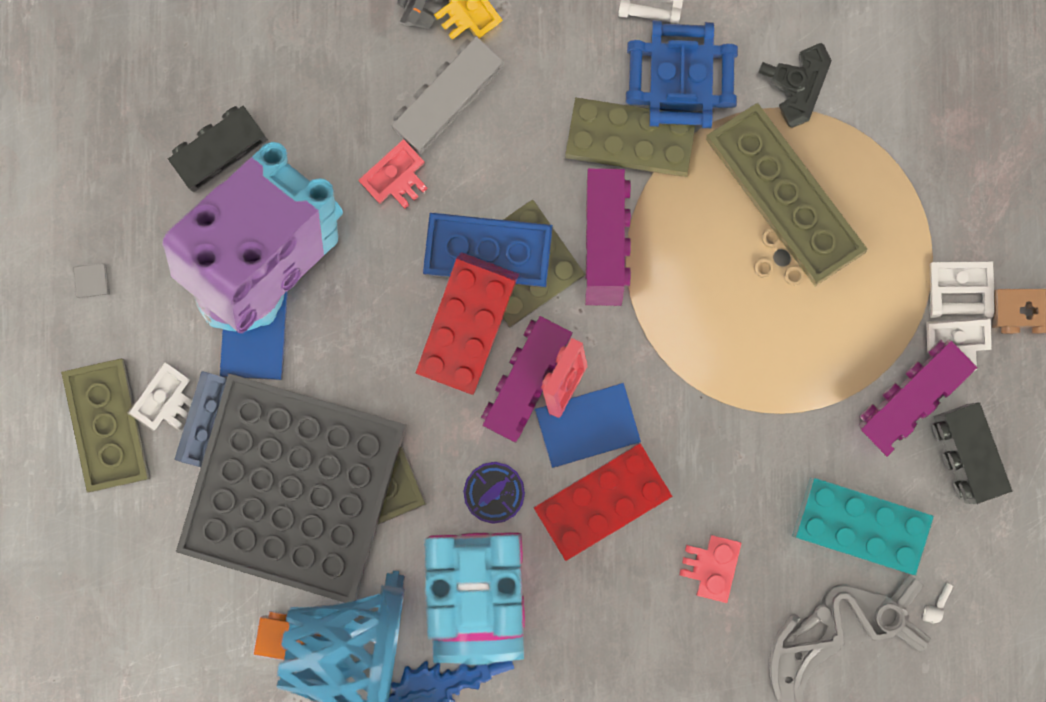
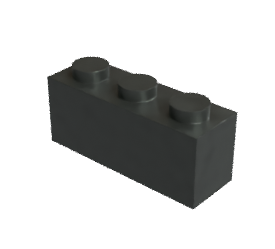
M244 105L239 109L237 106L230 108L222 115V121L215 126L209 124L203 127L196 134L198 138L189 144L183 142L171 151L173 155L168 158L169 162L193 193L268 140Z

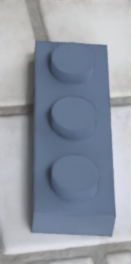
M201 371L174 460L201 467L227 378Z

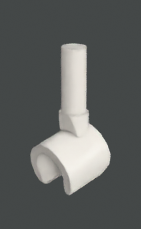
M946 583L936 606L926 604L922 615L923 621L934 624L942 620L945 602L953 589L951 584Z

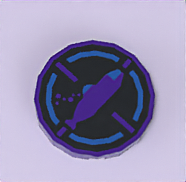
M498 462L485 463L474 469L466 479L463 490L465 504L471 514L480 521L492 524L505 522L514 517L522 507L525 497L524 483L517 471L506 464Z

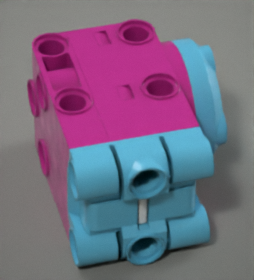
M464 533L461 535H432L424 539L428 638H432L433 662L480 665L492 662L523 660L525 613L521 564L523 563L522 533Z

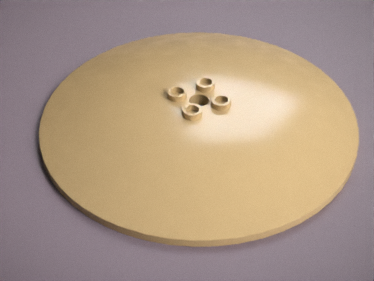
M763 108L764 112L867 247V252L817 286H814L706 140L709 133L740 114L736 113L713 122L711 129L701 128L694 133L687 177L653 172L636 203L627 238L631 239L630 257L626 256L625 260L626 267L631 268V281L628 290L637 320L646 338L659 357L686 383L721 403L739 409L759 413H799L835 404L860 392L886 372L904 352L920 324L929 299L930 263L933 262L932 240L927 217L911 181L898 163L873 139L849 124L818 112H812L809 121L791 128L787 125L780 108ZM779 249L786 250L790 254V263L784 267L778 266L773 259L775 251Z

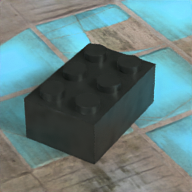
M980 402L966 404L933 416L935 423L932 424V429L938 441L942 440L946 452L943 453V459L948 470L953 469L957 480L953 482V486L960 500L964 499V502L968 504H979L1013 492Z

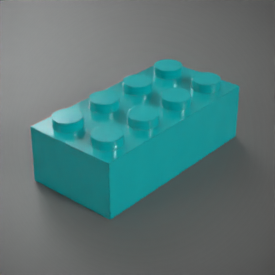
M810 478L792 537L916 576L934 516L817 478Z

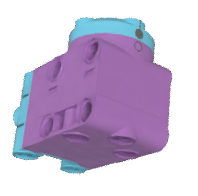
M277 142L266 143L225 182L211 191L167 232L163 239V246L170 269V276L195 297L196 305L208 325L213 328L244 333L259 326L269 325L274 321L282 305L284 293L290 290L338 242L337 220L343 215V211L334 199L332 184L321 178L308 180L288 164L287 151L282 144Z

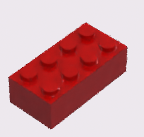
M461 252L456 258L415 374L474 395L519 274Z
M638 443L533 508L563 558L567 561L673 496L641 443Z

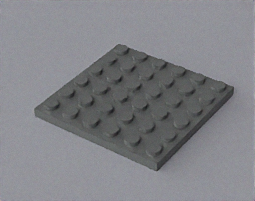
M228 374L176 552L344 603L355 601L407 425Z

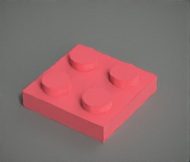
M571 338L567 347L563 346L560 349L556 358L557 366L553 373L549 372L542 383L548 412L558 418L564 412L588 367L583 343Z

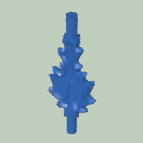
M425 661L416 670L406 666L400 683H391L392 694L389 695L388 702H455L452 698L453 694L459 696L460 691L465 688L479 690L480 683H486L492 679V676L515 669L513 661L475 665L473 668L461 663L456 670L451 672L450 669H447L443 674L440 673V663H436L432 668H429L428 662Z

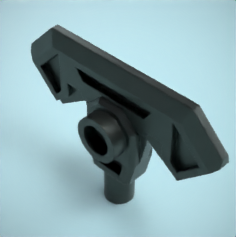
M822 43L799 52L802 67L778 63L777 67L762 62L758 71L759 74L772 78L771 83L792 96L779 104L784 119L791 128L810 120L832 60L825 45Z

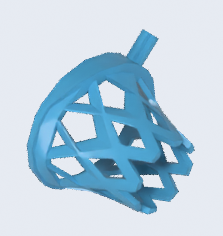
M393 570V574H386L385 585H381L380 594L352 602L316 607H290L287 614V622H290L289 630L283 633L281 645L287 650L284 661L279 662L277 676L280 677V680H278L277 689L294 693L314 702H388L402 614L405 576L399 575V571ZM379 607L376 612L370 611V609ZM359 615L365 616V618L357 622L354 621ZM297 640H300L306 644L301 645L297 642ZM370 641L375 643L373 655L363 648ZM350 654L356 656L359 661L354 662ZM368 668L371 669L370 678L363 672ZM352 677L355 681L349 683L347 678ZM364 689L368 693L367 700H363L356 691Z

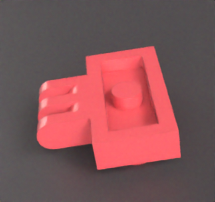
M404 139L358 180L379 204L391 194L404 209L409 206L408 201L402 197L405 192L414 201L419 197L411 189L414 184L422 192L428 189L414 174L425 162Z
M710 535L707 550L686 545L685 551L690 554H697L696 560L683 557L682 563L694 566L693 572L687 569H680L679 575L700 580L697 596L727 603L741 542Z

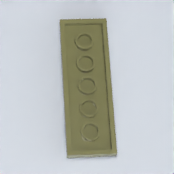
M758 102L707 135V142L814 286H817L867 252V247Z

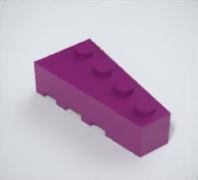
M587 169V254L585 269L587 285L585 305L622 306L625 286H630L631 268L625 267V256L630 257L631 239L625 238V227H630L631 210L625 209V198H630L631 181L625 180V169Z
M539 316L537 322L531 319L523 336L528 338L523 349L517 347L509 361L510 364L514 365L508 376L502 375L495 389L499 394L494 404L488 402L481 416V419L485 420L482 425L483 427L517 443L543 393L542 383L549 372L553 373L557 365V355L563 346H567L573 332L542 316Z
M950 339L945 343L942 340L938 341L928 351L931 356L923 364L917 361L906 371L905 375L908 378L900 386L895 382L882 394L885 398L884 401L877 407L871 404L859 416L862 419L859 423L860 430L886 457L895 450L892 444L897 439L899 441L906 439L918 425L917 420L920 418L923 420L940 405L941 402L939 400L943 396L945 398L950 396L978 368Z

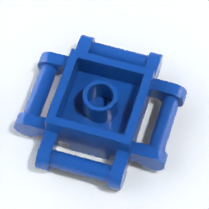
M653 20L651 43H645L640 40H632L627 43V53L630 54L629 91L626 92L625 102L631 105H649V126L659 127V124L702 125L704 129H711L713 119L712 108H734L737 106V96L734 94L735 58L738 56V46L735 44L714 45V22H705L704 25L662 24L660 20ZM661 36L704 38L703 45H698L697 41L677 40L661 43ZM642 56H650L649 92L641 91ZM713 58L722 59L721 95H713ZM660 110L702 111V113H693V112H666V111H660Z

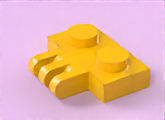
M448 0L449 3L434 14L437 20L446 13L450 16L441 24L444 30L453 23L456 24L457 28L448 34L451 39L457 37L467 28L474 37L477 36L480 39L503 21L488 0Z

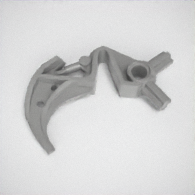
M909 574L891 599L888 596L848 586H838L827 594L825 604L818 606L815 609V613L801 623V627L794 632L791 631L801 618L796 614L789 617L776 634L770 652V678L777 700L780 702H803L804 689L812 672L826 659L840 651L842 645H845L839 610L841 599L847 601L870 639L877 641L893 638L897 635L921 653L929 645L928 643L931 638L908 621L910 616L906 609L924 585ZM886 609H893L896 614L895 621L890 625H884L881 621V615ZM820 621L828 626L825 635L820 640L797 644V637L804 631L808 632ZM800 652L801 658L795 659V653ZM787 676L792 677L791 683L785 682Z

